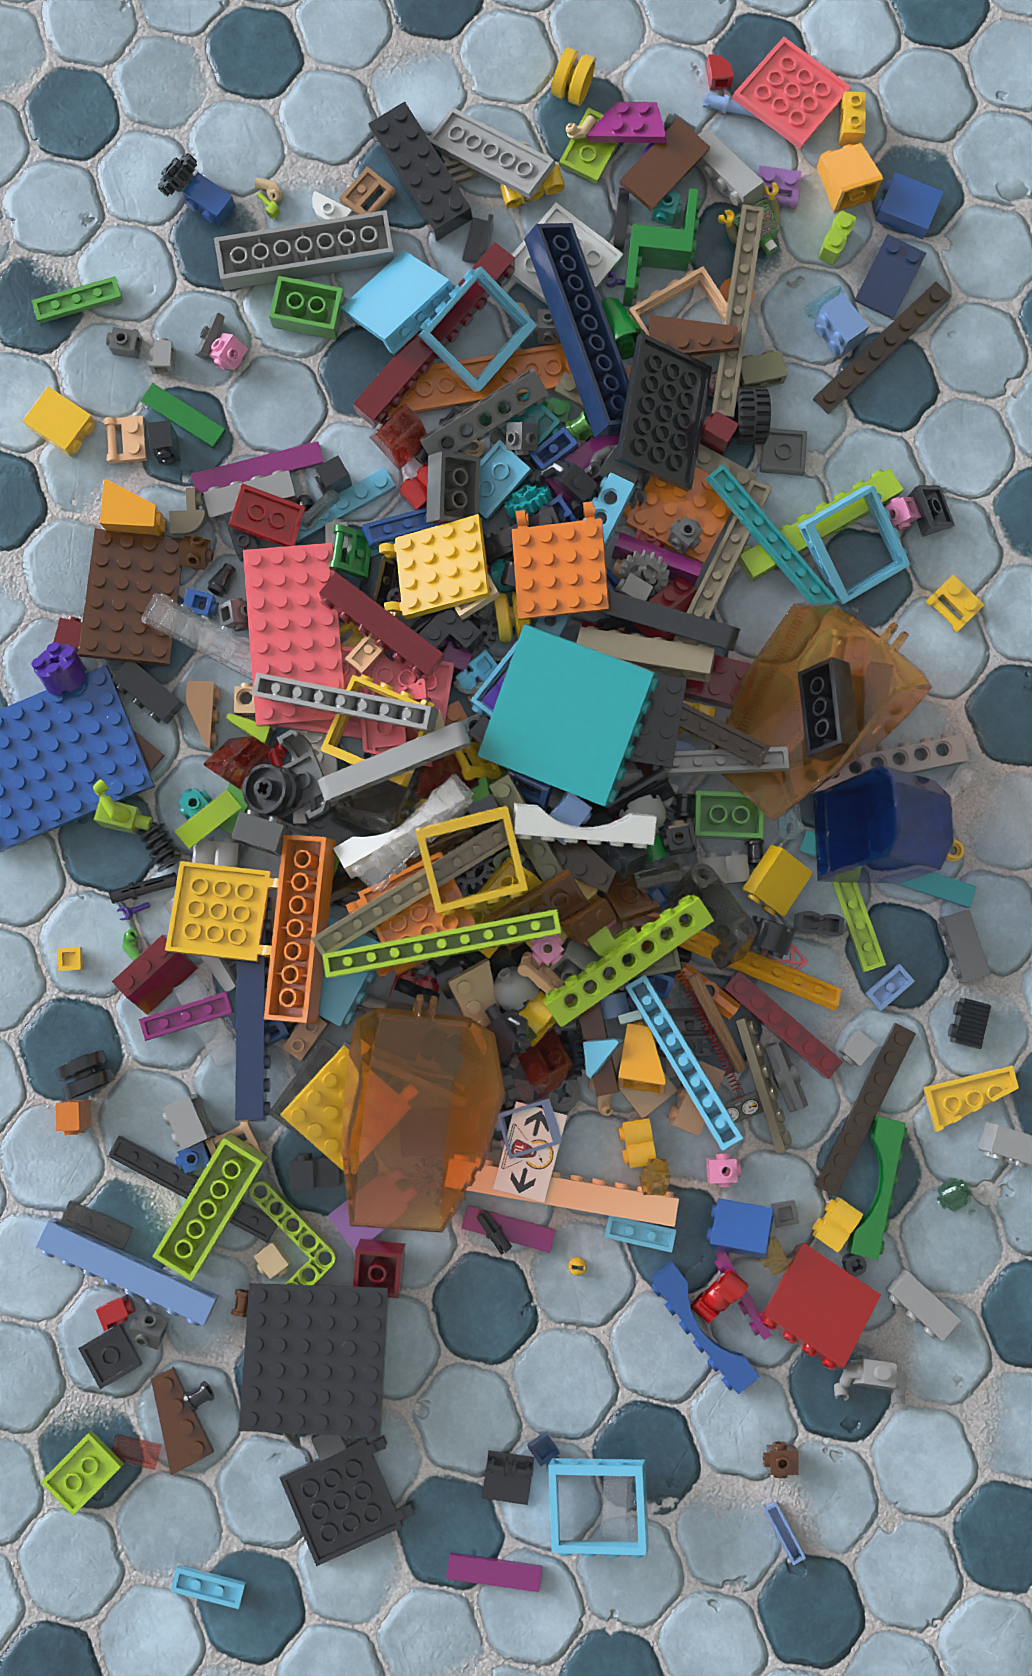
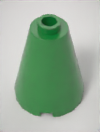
M605 298L601 304L622 360L629 359L634 356L637 336L641 333H646L619 299Z

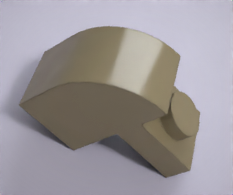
M186 488L187 510L169 511L171 534H192L199 531L205 525L208 511L199 510V506L203 505L202 493H199L197 488Z

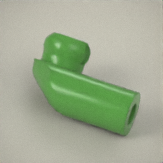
M129 929L124 934L122 948L134 961L142 953L137 949L138 932L135 929Z

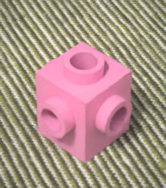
M222 333L212 344L209 356L214 359L213 363L222 370H235V368L241 365L242 358L248 348L234 335Z
M896 497L888 501L889 505L885 506L890 513L892 526L899 531L909 528L911 522L921 518L914 497Z
M558 936L531 941L534 944L530 948L533 951L531 956L539 965L542 963L554 965L563 957L561 954L564 950L561 947L563 941ZM544 945H551L552 951L545 953L543 950Z
M718 1153L716 1158H706L707 1181L710 1184L718 1183V1187H731L732 1183L738 1182L737 1176H741L740 1162H737L736 1158L730 1157V1153ZM726 1167V1171L722 1173V1169Z

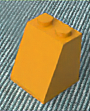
M862 143L848 144L836 151H826L820 155L816 166L833 213L873 201L883 180L882 174Z
M104 480L100 524L106 531L163 536V533L167 532V519L164 518L162 512H160L155 504L109 480Z
M642 1022L627 1023L618 1077L619 1088L664 1095L666 1080L650 1028Z

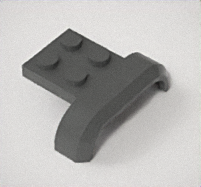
M293 730L277 737L279 744L285 747L294 759L282 767L292 770L298 776L302 786V794L298 806L291 813L284 816L272 815V817L281 820L310 803L311 809L306 811L309 819H315L328 812L331 803H325L318 784V780L324 777V774L311 743L303 734Z

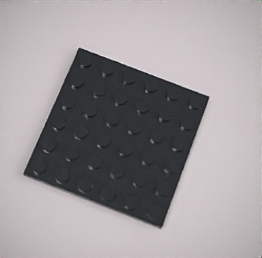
M249 1283L238 1431L381 1437L389 1288Z

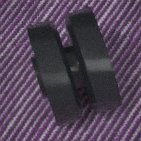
M260 764L247 773L243 782L242 793L244 801L251 810L261 814L284 816L291 813L298 806L301 799L302 786L300 779L292 770L272 764Z
M103 1050L77 1057L55 1070L59 1081L65 1082L75 1079V1081L63 1088L67 1100L84 1095L115 1080L111 1069L95 1070L105 1065L108 1061Z

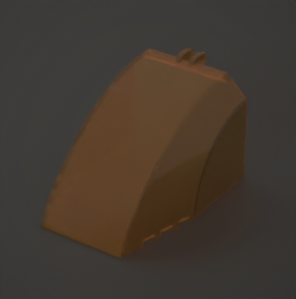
M793 603L743 675L739 684L741 686L740 691L732 702L734 706L729 717H726L724 723L771 747H787L789 770L728 773L722 775L772 821L778 819L880 743L915 709L932 688L925 673L898 651L909 634L903 631L892 645L888 643L898 629L896 623L890 624L880 637L859 618L833 604ZM830 657H834L850 663L859 736L845 754L822 761L807 757L798 672ZM715 746L714 750L721 749L717 746Z
M417 995L413 1011L376 1008L359 1017L354 1022L346 1073L342 1121V1159L350 1226L443 1233L455 1213L456 1205L458 1202L463 1201L465 1197L464 1192L468 1186L473 1185L476 1173L478 1171L481 1172L485 1165L505 1094L495 1034L470 1017L436 1014L438 1003L436 996H432L430 999L428 1013L421 1012L424 999L423 995Z

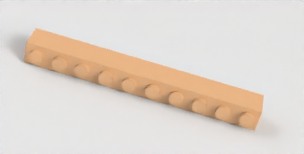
M457 1154V1158L452 1157L447 1187L675 1227L679 1199L677 1196H674L672 1191L660 1190V1193L651 1192L649 1187L638 1186L637 1189L628 1188L629 1184L615 1182L614 1186L606 1184V1180L593 1178L591 1182L583 1180L584 1176L570 1174V1178L561 1176V1172L552 1171L545 1202L543 1203L493 1189L499 1165L493 1164V1160L480 1158L479 1162L471 1161L470 1156Z

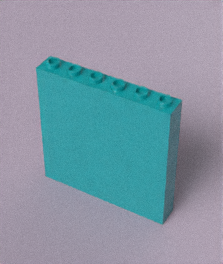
M524 624L477 756L602 806L610 805V802L614 803L618 794V790L615 789L618 780L622 781L624 778L626 759H630L633 754L634 746L632 743L634 737H638L642 730L641 718L643 714L646 715L651 705V702L648 701L651 692L654 693L658 687V673Z

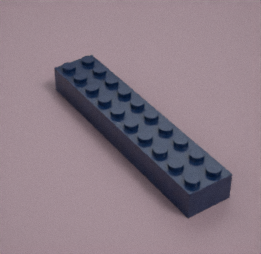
M573 223L536 224L524 238L593 435L595 438L620 435L629 379Z

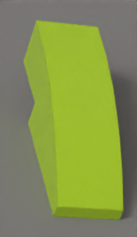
M227 789L174 832L188 848H191L238 811L242 805Z

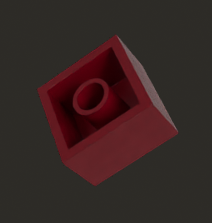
M360 1239L355 1250L353 1287L389 1288V1298L399 1299L403 1287L406 1243Z

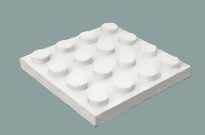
M555 203L538 223H573L596 290L606 279L608 273L623 258L622 252L558 203ZM523 241L512 254L515 257L516 269L511 278L547 305L526 243Z

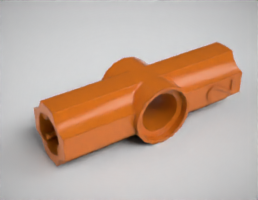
M686 963L680 971H685L683 974L687 975L685 979H689V976L699 973L705 985H710L713 988L711 997L720 1014L730 1020L741 1004L720 989L716 983L710 981ZM679 973V974L676 975L675 979L678 980V981H680V980L683 979L684 977L677 978L678 976H680V975L682 974V973Z

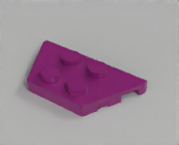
M616 102L586 135L588 142L667 143L657 102Z

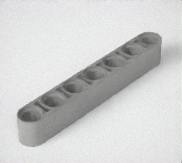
M456 722L324 776L318 780V784L325 803H331L470 746L471 741L464 722Z

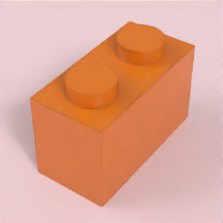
M90 1099L55 1103L56 1132L64 1131V1135H77L78 1133H84L85 1128L91 1127Z

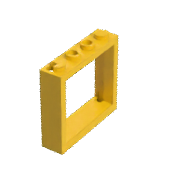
M363 674L360 678L352 675L346 689L360 693L363 687L390 699L431 707L435 705L424 699L419 703L413 700V695L401 691L400 694L393 692L394 687L381 682L380 686L373 683V678ZM336 714L321 751L351 764L365 760L337 748L350 716ZM420 730L417 738L429 734L431 732ZM415 769L388 780L408 787Z
M503 806L415 829L436 913L441 912V915H448L454 913L455 908L464 906V909H471L477 907L479 902L487 901L488 904L500 901L502 896L518 897L523 895V891L528 890L508 807ZM503 819L518 883L441 903L425 838Z

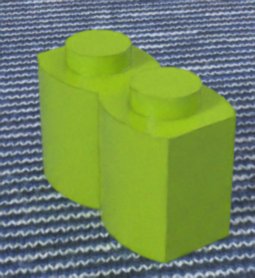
M843 210L835 216L819 250V260L830 265H834L838 261L855 226V216Z

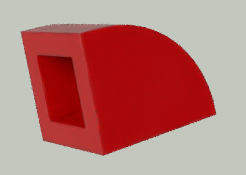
M709 54L706 64L709 89L731 88L734 76L731 65L723 57Z

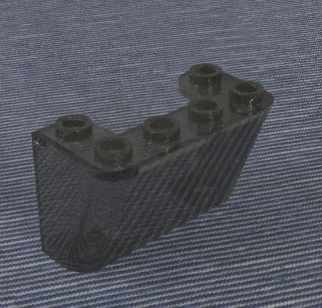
M364 754L365 760L372 756V754ZM420 766L415 768L408 787L386 780L357 792L353 799L351 795L342 798L336 807L340 818L378 835L393 831L411 819L413 808L420 801L424 786L429 783L430 773H428L426 766Z
M698 864L690 868L666 899L673 908L678 906L679 901L688 895H695L701 899L714 920L708 926L721 942V944L713 948L711 958L717 967L722 970L747 955L757 936L758 928L709 865Z

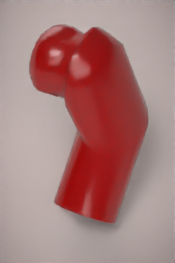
M279 742L274 745L269 753V759L272 765L282 767L284 766L282 760L288 750L281 746Z

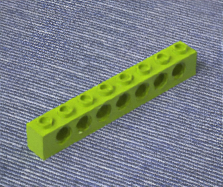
M695 895L685 896L679 901L678 906L662 912L658 920L643 925L641 931L635 936L630 935L616 949L611 948L603 954L602 959L587 964L584 967V971L579 975L570 976L565 980L563 986L547 992L546 998L542 1001L560 1027H563L714 920L700 898ZM683 914H687V921L684 924H680V917ZM664 927H668V935L665 937H661V930ZM646 940H649V948L647 950L642 951V943ZM630 953L631 960L628 963L623 964V956L625 954ZM612 967L611 975L603 977L604 969ZM589 980H593L592 988L584 990V984ZM568 994H574V1000L571 1003L564 1002Z

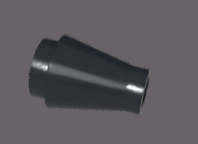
M225 563L208 581L209 586L207 589L212 594L223 597L224 594L228 593L236 569L232 565Z

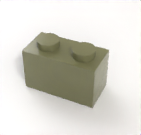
M768 350L758 356L746 355L742 357L739 377L741 388H765L784 383L787 372L781 351L774 352V350Z

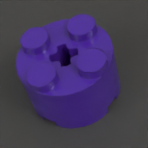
M58 642L49 644L47 650L31 663L34 672L46 690L52 695H63L62 691L68 690L72 692L82 685L87 676L85 673L86 667L74 648L66 644L59 645Z

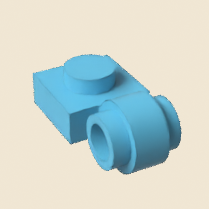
M482 650L467 664L472 671L468 672L464 669L455 677L458 680L457 684L462 689L469 691L477 684L475 681L476 677L480 681H484L491 675L498 664L486 650Z

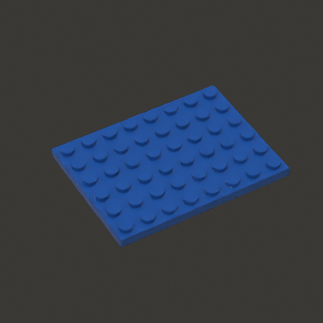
M107 665L86 673L85 681L72 692L66 690L61 692L63 695H52L45 690L0 709V852L95 813L100 797L94 792L93 786L99 780H102L109 787L104 794L106 796L110 795L115 802H121L155 787Z

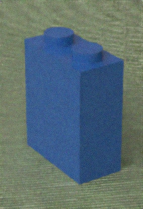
M895 172L892 181L888 179L882 191L886 193L884 199L880 198L875 208V211L878 212L875 221L923 240L944 191Z
M718 1198L717 1205H713L711 1211V1219H714L713 1228L709 1227L707 1233V1241H710L711 1249L767 1259L774 1210L770 1207Z

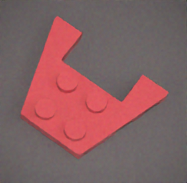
M425 678L417 680L416 683L410 686H404L395 692L398 694L401 691L407 692L414 696L413 700L415 701L428 700L427 681ZM361 719L363 752L378 755L408 742L406 727ZM433 761L423 766L433 767Z

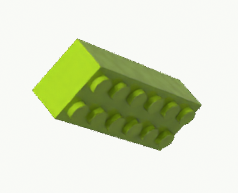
M231 1133L225 1136L152 1257L192 1281L200 1273L269 1157Z

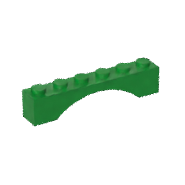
M875 1116L872 1122L869 1138L878 1158V1188L870 1208L849 1236L847 1251L851 1254L877 1260L879 1259V1254H883L885 1246L884 1241H882L883 1234L887 1232L889 1227L888 1209L892 1208L894 1196L891 1195L892 1189L898 1182L897 1164L901 1163L903 1151L900 1150L901 1144L907 1137V1128L904 1122Z

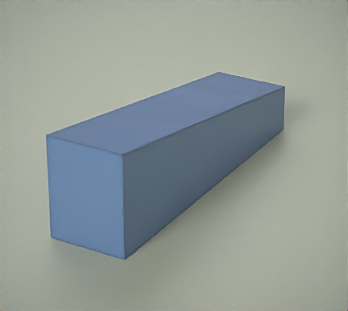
M775 1501L764 1507L763 1509L792 1564L795 1565L806 1559L777 1502Z

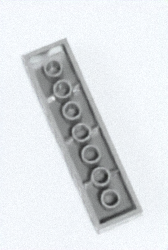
M387 210L214 238L220 279L225 290L275 283L278 276L300 279L387 265L394 259Z

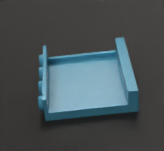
M403 250L348 300L341 309L350 324L357 322L382 340L388 351L394 355L421 330L420 326L427 318L432 319L437 314L434 311L442 301L446 303L451 298L449 293L453 286L449 279Z
M329 916L328 927L336 923L337 920ZM363 934L337 951L378 944L379 942ZM323 968L319 1015L340 1027L347 1028L348 1025L350 1026L356 1017L355 1011L358 1005H361L366 999L368 986L372 985L377 978L376 970L329 979L326 978L325 968Z

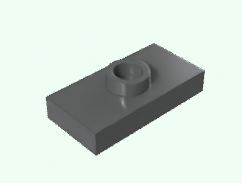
M217 312L213 315L208 326L205 325L199 337L202 340L195 355L201 359L209 355L212 344L223 324L225 316Z

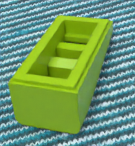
M230 713L227 714L226 718L233 725L262 744L269 745L273 733L270 726L257 727L256 721Z

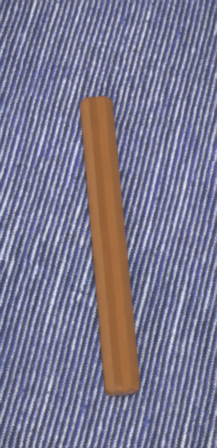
M695 973L689 976V983L735 1072L741 1073L745 1071L747 1065L701 975Z

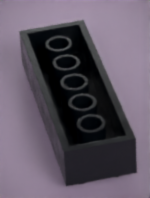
M405 101L368 123L373 140L436 241L473 219L471 207Z

